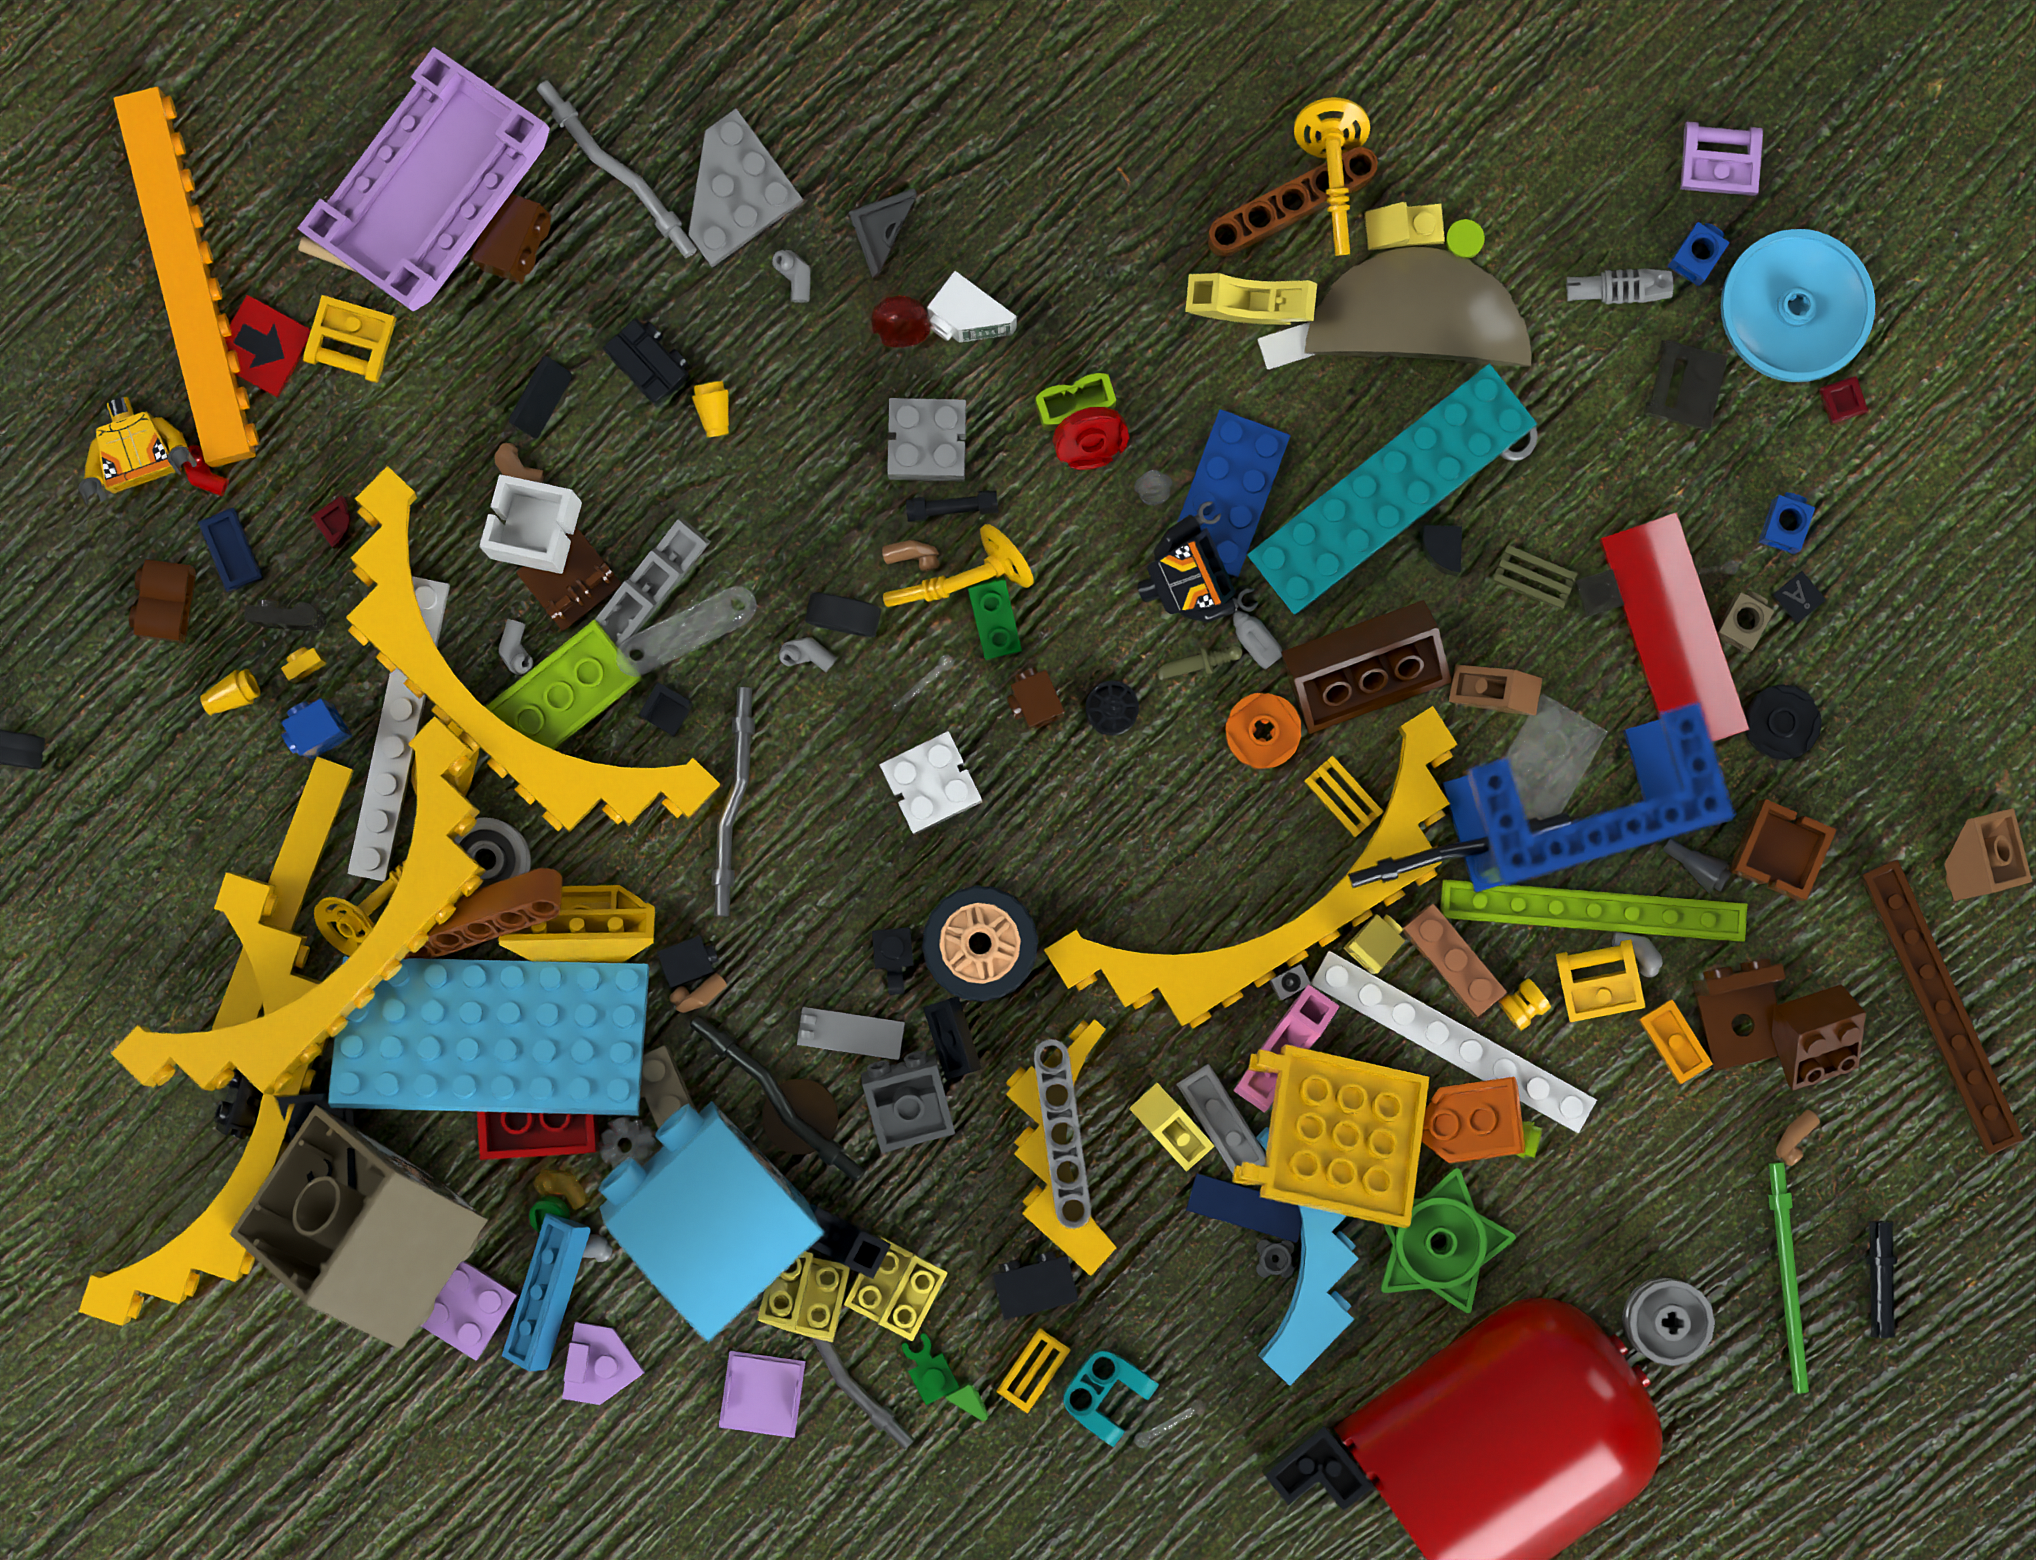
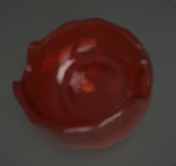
M904 295L887 297L874 307L871 317L873 334L878 332L884 346L897 348L915 346L925 341L929 336L928 313L923 304L915 298Z

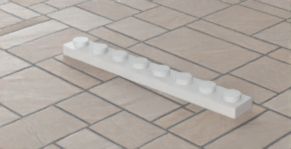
M412 576L420 611L437 647L450 585ZM397 668L392 673L390 672L347 873L380 881L388 879L415 752L408 743L419 733L426 701L425 694L418 699L403 684L408 678Z
M1330 951L1326 953L1311 981L1312 986L1482 1081L1515 1077L1518 1084L1520 1102L1576 1133L1580 1132L1597 1101L1595 1098Z

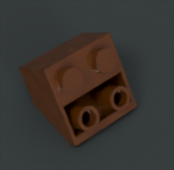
M1842 984L1774 1007L1772 1037L1788 1086L1792 1091L1859 1068L1866 1012Z

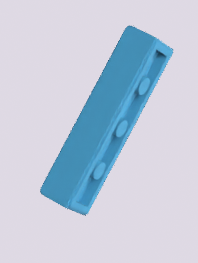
M550 1213L545 1214L502 1353V1357L527 1371H541L548 1368L590 1234V1228L586 1225Z

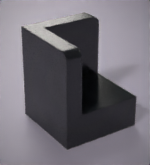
M658 682L641 709L639 716L676 737L694 704Z

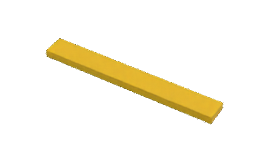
M316 757L268 884L276 886L273 895L278 896V902L272 917H265V923L293 931L354 770L321 757ZM244 947L211 1031L240 1025L260 1017L263 1009L262 997L253 967Z

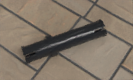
M1868 1221L1870 1228V1255L1866 1256V1264L1870 1265V1337L1895 1338L1894 1265L1897 1264V1256L1893 1255L1894 1221Z

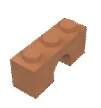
M1429 904L1402 926L1403 934L1423 958H1426L1448 983L1449 989L1472 1017H1479L1507 993L1434 904Z

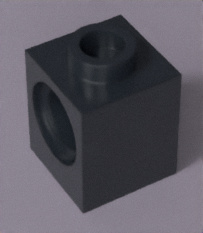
M697 936L657 951L670 988H675L716 972L714 964L719 962L712 940L705 942L703 936Z

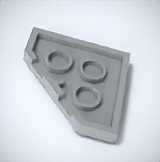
M734 109L705 130L689 229L690 239L712 268L803 202L802 197L737 109Z

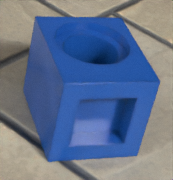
M1697 222L1668 264V267L1699 287L1706 280L1730 242L1723 238L1725 234L1716 226L1710 223L1702 225ZM1692 244H1704L1709 250V258L1706 260L1696 258L1692 253Z
M1785 492L1784 496L1778 495L1772 499L1758 542L1791 554L1801 551L1815 507L1806 504L1807 499L1794 493ZM1782 512H1789L1795 517L1796 528L1793 531L1785 530L1780 525L1779 517Z

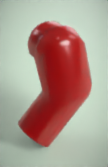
M189 446V452L197 461L195 467L189 461L183 463L189 483L223 496L227 490L229 479L211 473L209 465L204 461L200 446Z

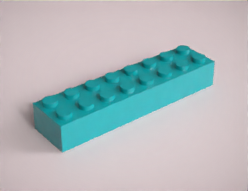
M1489 363L1252 550L1247 556L1291 612L1297 615L1537 426V422Z

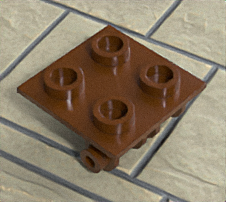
M576 526L573 535L566 533L571 544L562 574L523 566L516 572L563 632L622 585Z

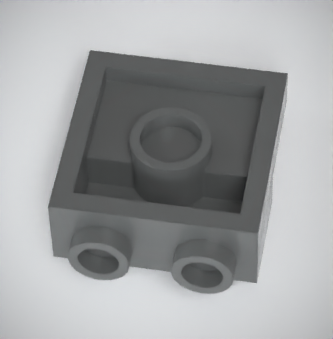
M925 1051L912 1052L904 1057L905 1062L890 1065L888 1061H877L867 1067V1072L861 1073L862 1085L881 1153L955 1134L935 1054L927 1056Z

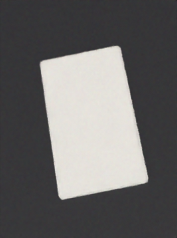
M1311 322L1258 338L1267 369L1316 355L1304 354L1306 337Z

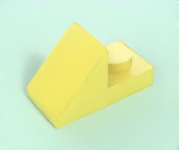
M1400 202L1365 212L1368 250L1443 244L1445 241L1441 204L1407 207L1406 202Z

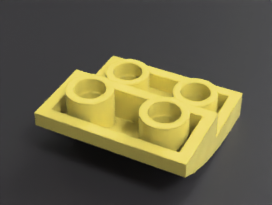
M878 1235V1237L891 1244L874 1279L858 1273L843 1305L913 1341L948 1272Z
M803 1252L765 1288L758 1321L804 1336L833 1342L851 1268L841 1263L814 1258L813 1253Z

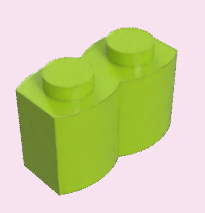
M1095 373L1082 377L1072 386L1056 385L1043 390L1035 397V405L1043 429L1054 431L1064 418L1076 411L1089 407H1107L1113 410L1116 406V397L1109 375Z

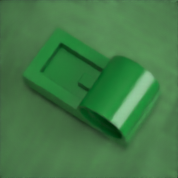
M1000 576L968 586L985 660L1022 651L1005 577Z

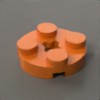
M1254 693L1241 699L1231 710L1225 725L1226 742L1232 754L1241 763L1254 769L1274 768L1285 763L1296 752L1301 738V720L1296 709L1285 698L1270 693ZM1260 721L1264 725L1270 722L1273 725V729L1270 731L1271 740L1266 741L1264 738L1257 740L1254 737L1253 733L1257 730L1254 725L1256 722Z

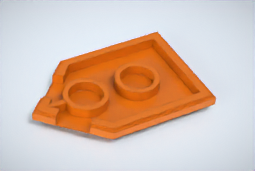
M1515 1077L1440 1087L1430 1099L1429 1105L1425 1108L1421 1142L1449 1164L1525 1152L1519 1090Z

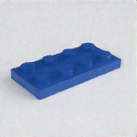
M1219 409L1178 522L1188 515H1197V509L1201 503L1212 501L1213 503L1206 506L1203 510L1204 518L1211 520L1219 513H1221V517L1214 524H1202L1200 526L1201 530L1204 528L1208 529L1227 574L1238 578L1291 435Z

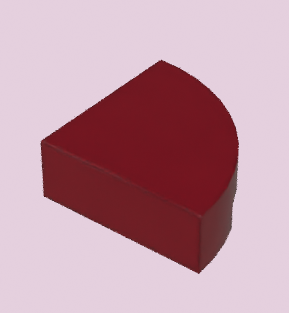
M343 495L311 516L334 549L344 540L350 526V509Z

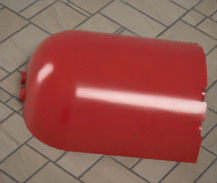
M1550 1298L1522 1299L1503 1306L1333 1427L1427 1560H1550L1631 1502L1644 1490L1657 1469L1663 1441L1660 1418L1656 1406L1646 1390V1387L1651 1382L1638 1365L1632 1368L1624 1358L1628 1350L1616 1334L1608 1337L1603 1329L1580 1309L1563 1301Z

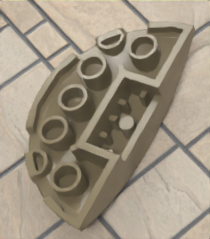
M1406 247L1382 252L1357 266H1353L1331 286V290L1315 310L1314 321H1311L1309 325L1304 354L1367 358L1392 356L1455 360V363L1486 365L1490 363L1491 365L1531 367V348L1527 328L1523 317H1521L1512 300V296L1491 273H1487L1468 258H1461L1452 252L1428 247Z

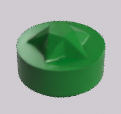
M554 1196L540 1198L529 1213L530 1223L539 1234L546 1213L570 1220V1212L567 1205L561 1199Z

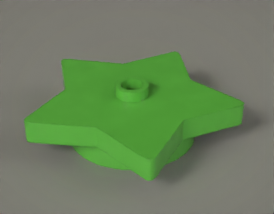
M1453 1168L1421 1198H1414L1409 1227L1401 1228L1383 1224L1392 1246L1380 1290L1383 1293L1429 1288L1465 1313H1471L1480 1267L1516 1239V1235L1475 1211L1460 1169ZM1436 1234H1442L1446 1240L1445 1245L1440 1249L1434 1248L1431 1244V1239Z

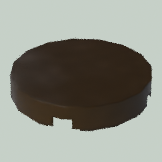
M791 1079L780 1084L779 1087L795 1114L830 1141L839 1123L838 1106L832 1093L820 1083L809 1079ZM767 1097L762 1113L763 1127L769 1140L780 1150L794 1155L815 1152L814 1148L783 1124Z

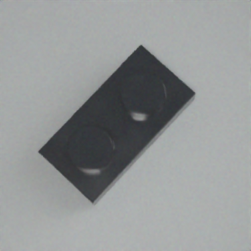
M956 996L923 1007L946 1080L982 1069L959 997Z

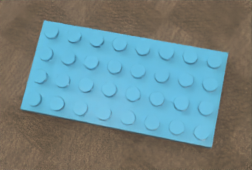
M343 957L342 964H344L350 957ZM402 959L400 961L402 964L401 969L388 981L382 979L373 989L375 995L370 1002L361 1009L356 1007L346 1017L348 1023L345 1028L335 1036L328 1104L331 1108L639 1115L649 966L648 964Z

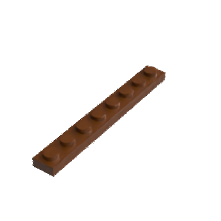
M1898 859L1861 874V879L1985 1154L1990 1156L2023 1141L2024 1138Z

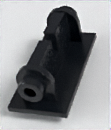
M235 1067L233 1070L235 1076L227 1084L229 1090L226 1100L219 1102L214 1122L218 1123L216 1129L223 1135H228L229 1129L232 1128L230 1135L245 1139L247 1133L252 1132L259 1110L258 1106L246 1103L249 1096L262 1100L263 1093Z

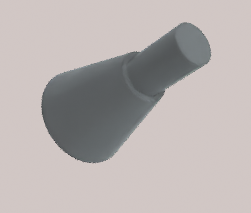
M1672 838L1663 849L1665 853L1683 863V867L1709 894L1714 888L1721 891L1733 873L1727 869L1730 864L1729 861L1695 850L1691 851Z

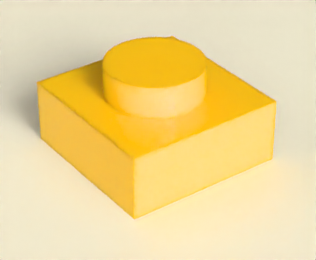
M302 647L286 658L288 664L283 666L281 670L290 682L296 684L326 665L327 662L319 650L315 648L307 650L306 647Z

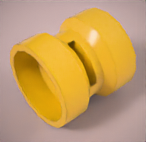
M1529 978L1519 984L1518 991L1513 995L1506 994L1498 1000L1502 1010L1520 1031L1531 1024V1018L1535 1015H1543L1552 1008L1543 993Z

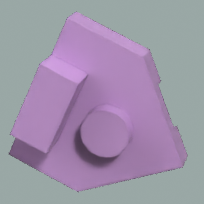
M575 1322L566 1363L562 1399L601 1405L645 1373L615 1328Z

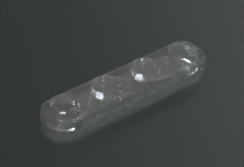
M735 586L728 588L625 639L620 644L616 653L617 665L623 673L629 676H642L747 624L755 614L757 607L756 599L744 587ZM734 599L741 600L744 603V609L741 611L734 610L731 606V601ZM633 649H638L643 653V659L634 661L630 658L629 652Z

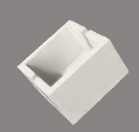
M499 474L490 507L502 520H506V524L504 526L496 515L488 514L479 547L490 559L562 574L571 544L566 533L574 534L582 502L572 489Z
M949 731L879 764L895 797L903 795L905 798L898 802L914 835L982 803V799L968 770L960 772L958 767L964 765V762Z

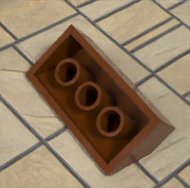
M1424 600L1281 651L1291 688L1309 734L1451 683L1439 627Z

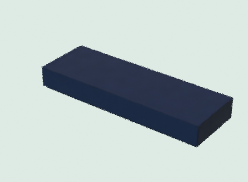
M1196 1173L1186 1207L1187 1211L1297 1243L1302 1226V1217L1298 1205L1260 1197V1191Z

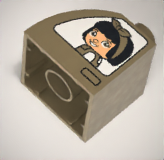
M315 1105L230 1232V1235L303 1303L402 1350L415 1329L423 1325L431 1316L435 1306V1299L459 1263L465 1261L473 1253L478 1241V1234L488 1219L450 1187L409 1159L359 1128ZM349 1147L355 1149L356 1190L348 1187L347 1148ZM324 1158L330 1161L332 1165V1175L330 1177H325L328 1173V1165L323 1160ZM312 1170L315 1179L309 1183L306 1175Z

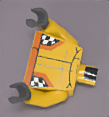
M118 398L107 403L112 423L96 429L97 438L90 444L84 480L79 484V492L85 504L89 503L88 498L94 493L98 494L100 501H105L107 496L103 489V484L105 489L112 493H117L175 472L180 475L182 474L181 465L184 462L189 461L195 467L197 461L189 452L182 432L162 417L154 418L148 412L134 415L129 398Z

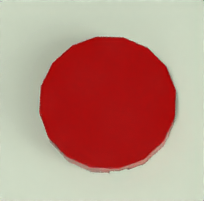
M1089 407L1076 411L1064 418L1055 429L1052 440L1057 458L1061 462L1068 463L1070 468L1076 470H1092L1112 462V456L1118 451L1121 454L1127 447L1129 433L1125 419L1117 411L1107 407Z

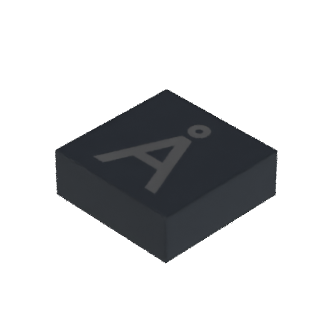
M1800 571L1771 595L1794 625L1798 624L1826 601L1825 597L1803 571Z

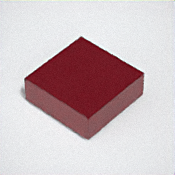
M1857 376L1818 389L1830 425L1869 412Z

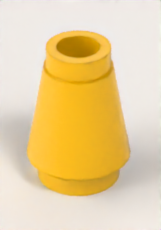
M723 381L693 386L695 395L691 397L703 428L706 431L707 438L729 434L728 389H724Z
M235 669L206 693L200 695V700L205 711L209 715L253 704L254 698L260 696V688L254 675L248 669L242 671Z

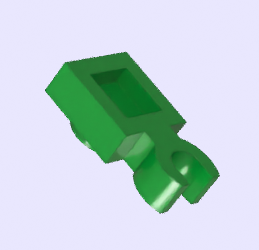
M925 1332L920 1333V1338L924 1343V1347L921 1351H912L907 1341L902 1343V1350L906 1357L915 1360L917 1366L908 1370L925 1405H928L959 1389L960 1385L943 1352L932 1357L930 1354L931 1340Z

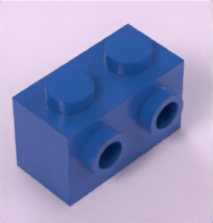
M322 698L310 705L307 701H304L294 706L287 712L289 718L281 722L286 730L281 735L293 754L297 752L299 756H305L313 760L353 736L334 704Z

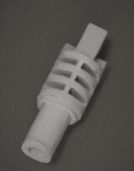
M1643 268L1637 270L1626 269L1623 271L1620 269L1615 271L1605 270L1600 273V276L1566 277L1567 301L1601 299V302L1605 304H1622L1624 302L1644 303L1671 298L1673 294L1672 272Z

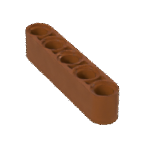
M1357 147L1342 154L1344 187L1349 189L1345 196L1367 186L1376 173L1378 161L1376 155L1368 148ZM1353 160H1362L1368 165L1369 172L1362 176L1356 175L1350 170L1349 163ZM1327 162L1215 220L1208 234L1207 242L1210 250L1220 257L1234 255L1330 205L1326 201L1330 195L1321 192L1316 186L1317 179L1328 177ZM1288 194H1295L1301 199L1303 205L1298 210H1289L1283 205L1282 198ZM1256 211L1263 212L1267 215L1269 224L1265 227L1257 228L1249 222L1248 216ZM1220 229H1229L1235 234L1236 240L1230 245H1222L1216 240L1215 233Z
M548 868L535 869L477 889L468 897L463 895L453 905L456 908L453 915L441 925L436 923L427 933L429 936L427 942L414 953L409 951L403 959H434L557 917L561 907V874Z

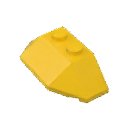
M620 885L562 886L561 907L557 917L500 936L499 945L530 961L623 963L654 943L655 907L648 902L645 903L638 896Z

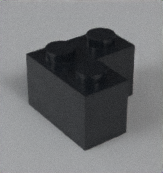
M1322 1422L1262 1470L1264 1476L1288 1505H1291L1317 1482H1320L1344 1512L1373 1488L1369 1480Z

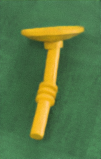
M1330 97L1314 101L1301 110L1294 123V135L1298 145L1304 151L1316 157L1327 158L1329 189L1326 190V194L1330 195V197L1326 201L1331 204V206L1327 207V211L1332 214L1335 256L1350 255L1347 211L1350 209V205L1346 204L1350 200L1349 196H1345L1349 189L1344 187L1342 154L1353 148L1362 147L1370 133V121L1365 110L1357 103L1345 98ZM1328 111L1343 112L1341 119L1327 118L1321 121L1318 114ZM1355 120H1357L1361 129L1358 138H1355V127L1353 124ZM1306 125L1310 126L1309 134L1312 143H1308L1305 139L1304 130ZM1346 128L1349 130L1348 138L1344 137V129ZM1317 131L1321 132V140H1317L1315 136Z
M985 524L980 528L982 544L988 555L984 559V565L949 578L943 575L938 578H931L930 580L925 579L920 585L885 592L883 594V601L886 607H891L922 599L930 602L934 599L948 598L952 592L987 580L993 576L998 578L1002 574L1024 588L1030 587L1034 579L1027 562L1015 545L1000 530L990 524ZM1013 565L1015 566L1018 574L1014 572Z
M406 860L402 862L403 867L398 865L396 867L397 872L392 870L389 873L390 877L358 906L336 897H327L320 900L314 909V919L318 929L331 945L350 957L360 946V943L365 940L375 926L368 916L393 895ZM332 904H340L333 910L328 909V906ZM336 921V927L343 936L336 931L331 922ZM363 930L365 934H359V932Z

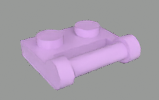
M1686 122L1683 136L1684 149L1680 189L1756 196L1759 189L1763 129L1750 127L1749 131L1700 127L1698 122ZM1698 142L1744 145L1747 146L1748 154L1697 150Z

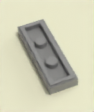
M1209 1064L1176 1084L1232 1174L1234 1167L1241 1166L1242 1162L1253 1163L1259 1166L1265 1164V1152Z

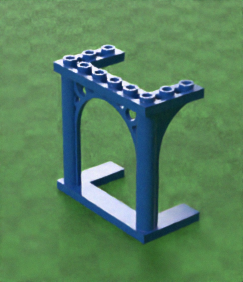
M1700 702L1660 713L1659 720L1623 730L1644 802L1531 835L1508 758L1467 770L1469 775L1441 783L1445 797L1450 803L1448 808L1458 841L1464 842L1487 836L1490 844L1489 852L1463 857L1470 881L1474 887V893L1734 818Z

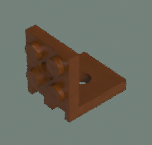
M1761 958L1740 963L1741 971L1733 972L1732 966L1703 971L1704 979L1691 981L1708 1055L1713 1063L1711 1066L1712 1071L1778 1057L1772 1037L1774 1007L1778 1005L1772 982L1786 979L1782 964H1771L1770 958ZM1739 1014L1747 1015L1752 1022V1029L1745 1036L1737 1035L1732 1029V1021Z

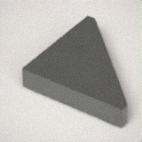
M915 188L849 211L873 279L879 277L917 197Z

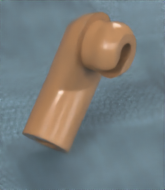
M503 443L499 446L498 451L495 452L494 459L502 475L543 483L544 470L523 467L518 458V448L514 444Z
M1805 1110L1787 1127L1779 1141L1776 1153L1778 1159L1782 1158L1786 1165L1792 1166L1803 1157V1151L1796 1145L1820 1123L1819 1118L1814 1112Z

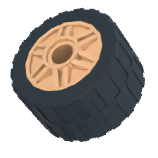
M978 885L954 891L953 894L942 899L938 906L932 910L923 931L922 949L925 963L933 978L946 991L970 1001H991L1013 992L1028 977L1037 956V932L1034 921L1027 909L1013 895L991 886L984 887ZM978 933L988 935L992 942L990 950L982 955L973 953L969 946L972 936Z

